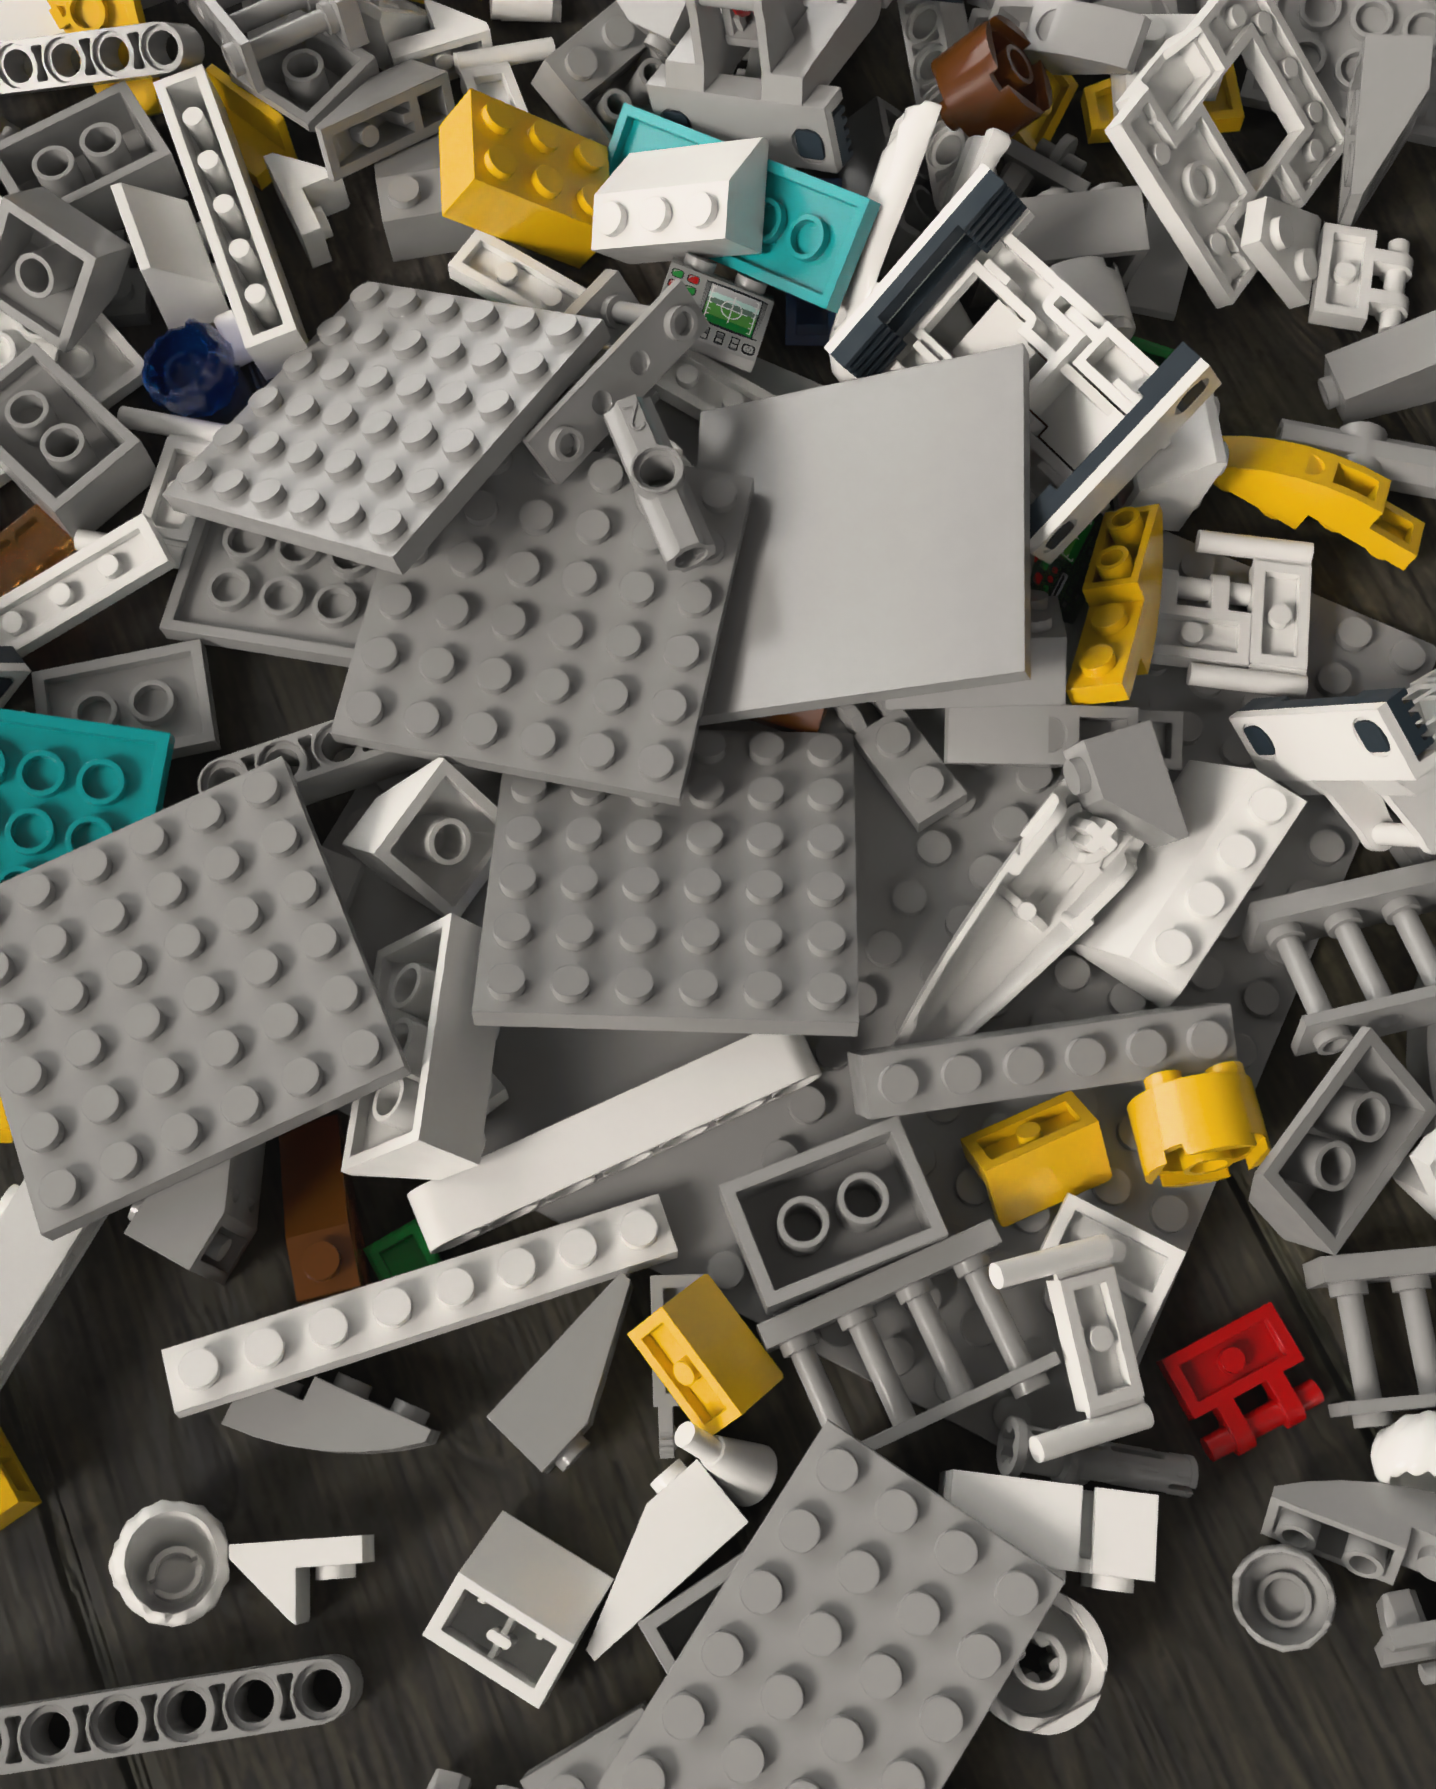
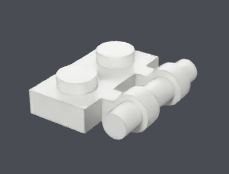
M1325 222L1319 234L1316 254L1318 273L1317 277L1313 279L1308 323L1361 332L1368 319V315H1372L1379 322L1378 333L1405 321L1409 309V299L1404 295L1405 285L1412 277L1414 262L1413 258L1409 255V241L1403 238H1396L1388 243L1387 250L1376 248L1377 230ZM1373 275L1379 276L1380 280L1384 283L1383 290L1371 288Z
M1163 568L1159 619L1151 664L1188 668L1189 663L1194 662L1247 669L1249 665L1252 613L1230 611L1229 605L1247 607L1251 598V584L1230 582V576L1211 574L1209 579L1179 576L1178 570ZM1177 599L1203 601L1206 608L1177 604Z

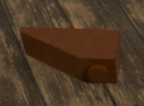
M335 1114L315 1119L279 1135L285 1237L297 1302L306 1305L372 1284L368 1258L363 1250L365 1243L352 1176L341 1172L345 1140L340 1116Z

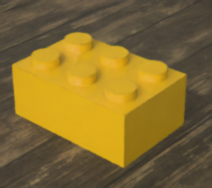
M470 88L439 126L442 216L580 269L596 253L591 250L594 194L610 177L608 147Z

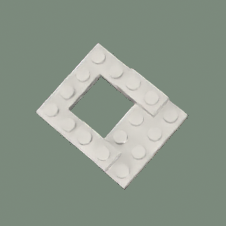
M1208 0L1183 32L1168 38L1115 103L1119 113L1104 130L1216 309L1234 304L1258 271L1240 247L1247 202L1269 196L1297 208L1303 207L1343 153L1345 135L1343 121L1274 0ZM1240 54L1243 56L1245 65L1251 70L1268 99L1272 111L1278 116L1287 132V136L1263 167L1247 172L1246 175L1203 105V101Z

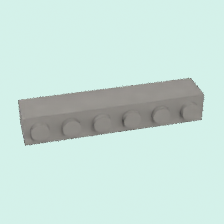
M1212 1002L1176 1005L847 1052L855 1114L869 1120L1140 1081L1151 1074L1165 1070H1179L1182 1074L1202 1072L1222 1062L1238 1061L1231 1005L1229 1003Z

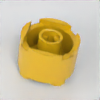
M1240 1061L1222 1062L1209 1067L1205 1073L1182 1077V1073L1179 1070H1165L1151 1074L1143 1080L1146 1091L1138 1094L1127 1105V1112L1145 1181L1149 1184H1152L1158 1175L1160 1176L1162 1187H1185L1231 1177L1228 1167L1233 1163L1246 1159L1248 1170L1253 1169L1263 1162L1272 1149L1252 1079L1246 1075L1243 1063Z

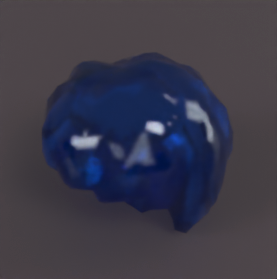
M189 318L185 322V326L169 329L165 335L159 336L154 341V345L145 352L144 366L141 372L142 382L145 389L149 392L152 401L166 408L172 415L189 418L212 416L216 411L225 408L231 402L235 389L239 385V376L235 368L234 350L231 343L225 340L212 325L201 323L196 319Z

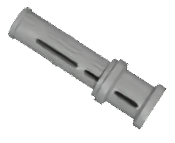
M1010 1415L1004 1420L998 1435L996 1458L998 1469L1003 1476L1017 1477L1023 1472L1047 1476L1051 1478L1052 1482L1074 1484L1079 1479L1092 1480L1110 1485L1163 1492L1183 1498L1191 1497L1193 1495L1192 1489H1196L1198 1484L1197 1461L1194 1456L1188 1454L1167 1453L1149 1448L1106 1442L1053 1460L1037 1463L1029 1450V1438L1053 1429L1030 1426L1026 1424L1023 1418ZM1062 1424V1425L1058 1426L1057 1428L1064 1427V1426H1067V1425Z

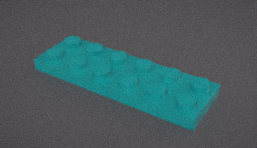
M623 103L608 146L609 175L611 176L629 153L724 141L630 104ZM768 159L762 254L708 259L826 310L838 313L881 204L870 198Z

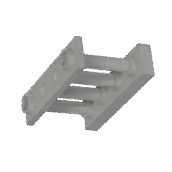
M174 0L177 4L184 2L221 48L232 74L236 78L243 75L256 93L266 90L257 64L258 61L325 31L329 35L336 33L350 51L369 43L357 0H261L229 15L224 9L245 0ZM303 7H306L308 11L315 9L308 14L249 40L244 35L251 30Z
M605 269L564 312L603 319L611 339L520 441L526 445L554 484L561 485L609 434L604 421V414L614 407L616 401L634 394L643 398L710 326L682 280L675 279L649 306L638 302L618 270Z
M1436 860L1250 902L1241 932L1249 954L1270 949L1280 953L1307 1015L1301 1016L1291 1043V1049L1295 1056L1318 1052L1320 1055L1338 1053L1348 1046L1361 1026L1371 1027L1380 1037L1436 1024V949L1418 916L1436 911ZM1382 923L1395 925L1425 987L1392 994L1360 928ZM1326 936L1337 939L1366 1001L1332 1008L1302 942Z
M991 1218L759 1323L756 1327V1332L768 1354L780 1349L784 1359L791 1357L821 1427L829 1419L854 1436L814 1348L819 1343L815 1332L838 1322L842 1332L850 1331L893 1426L861 1441L873 1450L879 1449L1009 1387L1015 1399L1050 1384L1051 1382L1045 1371L1061 1364L1056 1351L1035 1361L1032 1360L999 1289L995 1288L990 1280L988 1266L993 1262L988 1253L994 1251L1002 1243L1001 1237ZM953 1269L958 1279L965 1277L1009 1370V1373L977 1388L974 1387L930 1292L935 1290L931 1279ZM893 1296H897L900 1305H908L951 1397V1400L919 1415L915 1414L872 1320L878 1316L873 1306Z
M1436 1246L1320 1256L1302 1264L1307 1289L1328 1288L1330 1298H1337L1354 1389L1355 1401L1328 1405L1330 1418L1352 1416L1354 1429L1379 1427L1394 1423L1392 1412L1436 1408V1339L1426 1290L1432 1288L1430 1278H1436ZM1390 1282L1392 1293H1399L1419 1395L1382 1398L1363 1295L1369 1294L1367 1284Z

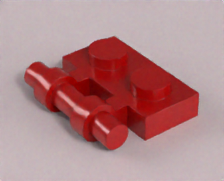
M1272 1302L1263 1304L1156 1362L1189 1421L1195 1420L1211 1410L1218 1420L1219 1428L1200 1438V1443L1212 1462L1232 1452L1240 1456L1257 1446V1438L1281 1425L1288 1429L1306 1420V1412L1325 1401L1321 1389L1312 1379H1308L1293 1388L1283 1371L1305 1359ZM1261 1384L1267 1393L1268 1402L1243 1415L1234 1398Z

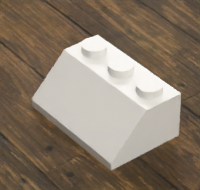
M759 137L629 153L594 194L591 250L627 264L672 261L673 257L684 260L686 252L703 258L762 254L769 140Z

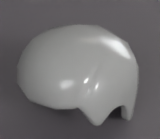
M1288 1544L1261 1546L1242 1559L1232 1576V1604L1234 1613L1239 1623L1245 1627L1247 1633L1258 1643L1282 1653L1310 1649L1330 1630L1336 1610L1335 1590L1329 1574L1311 1553Z

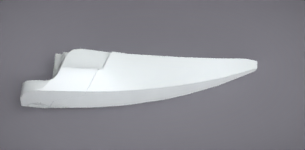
M1064 778L1022 829L1020 834L1023 837L982 892L954 934L918 994L892 1045L975 1033L1095 923L1094 916L1128 883L1138 869L1136 864L1137 858L1145 842L1117 828L1113 822L1084 810L1081 807L1078 795H1074L1069 790Z

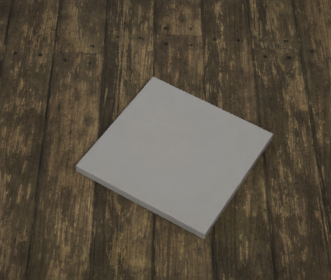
M1024 343L700 412L697 468L754 477L753 497L700 725L1031 680L1029 353Z

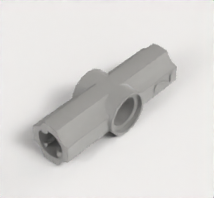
M634 394L616 401L614 407L604 414V421L633 487L637 508L647 520L667 570H679L684 573L702 566L710 556L716 554V547L686 480L683 460L678 452L673 449L651 397L642 398ZM660 479L670 481L669 484L662 487H651L648 485Z
M1282 418L1277 428L1275 439L1303 444L1336 454L1392 480L1389 491L1436 499V447L1387 438L1388 434L1383 427L1364 421L1350 422L1343 425L1340 429Z

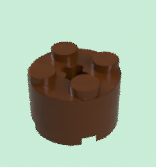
M995 15L988 21L982 22L931 62V70L937 80L943 98L939 103L942 105L940 116L949 129L957 131L961 128L968 137L974 135L984 136L986 130L994 127L1008 133L1011 138L1040 118L1052 105V89L1041 60L1034 65L1031 64L1023 51L1031 43L1012 21L1002 15Z

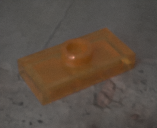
M37 504L0 533V597L59 563L75 550L72 538Z

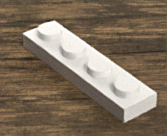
M141 513L0 597V646H13L20 657L23 658L175 568L177 565L153 520L146 514Z

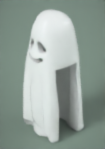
M925 100L921 105L916 104L907 107L905 113L896 120L887 147L882 151L867 198L880 203L881 206L839 311L836 313L829 341L879 284L877 279L942 109V105ZM993 127L986 130L984 136L974 135L967 139L941 211L982 163L994 172L1000 158L1012 143L1008 133ZM829 354L832 373L839 382L857 379Z

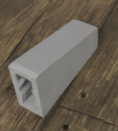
M1436 310L1325 354L1324 377L1318 379L1319 391L1328 410L1336 407L1343 425L1436 401Z

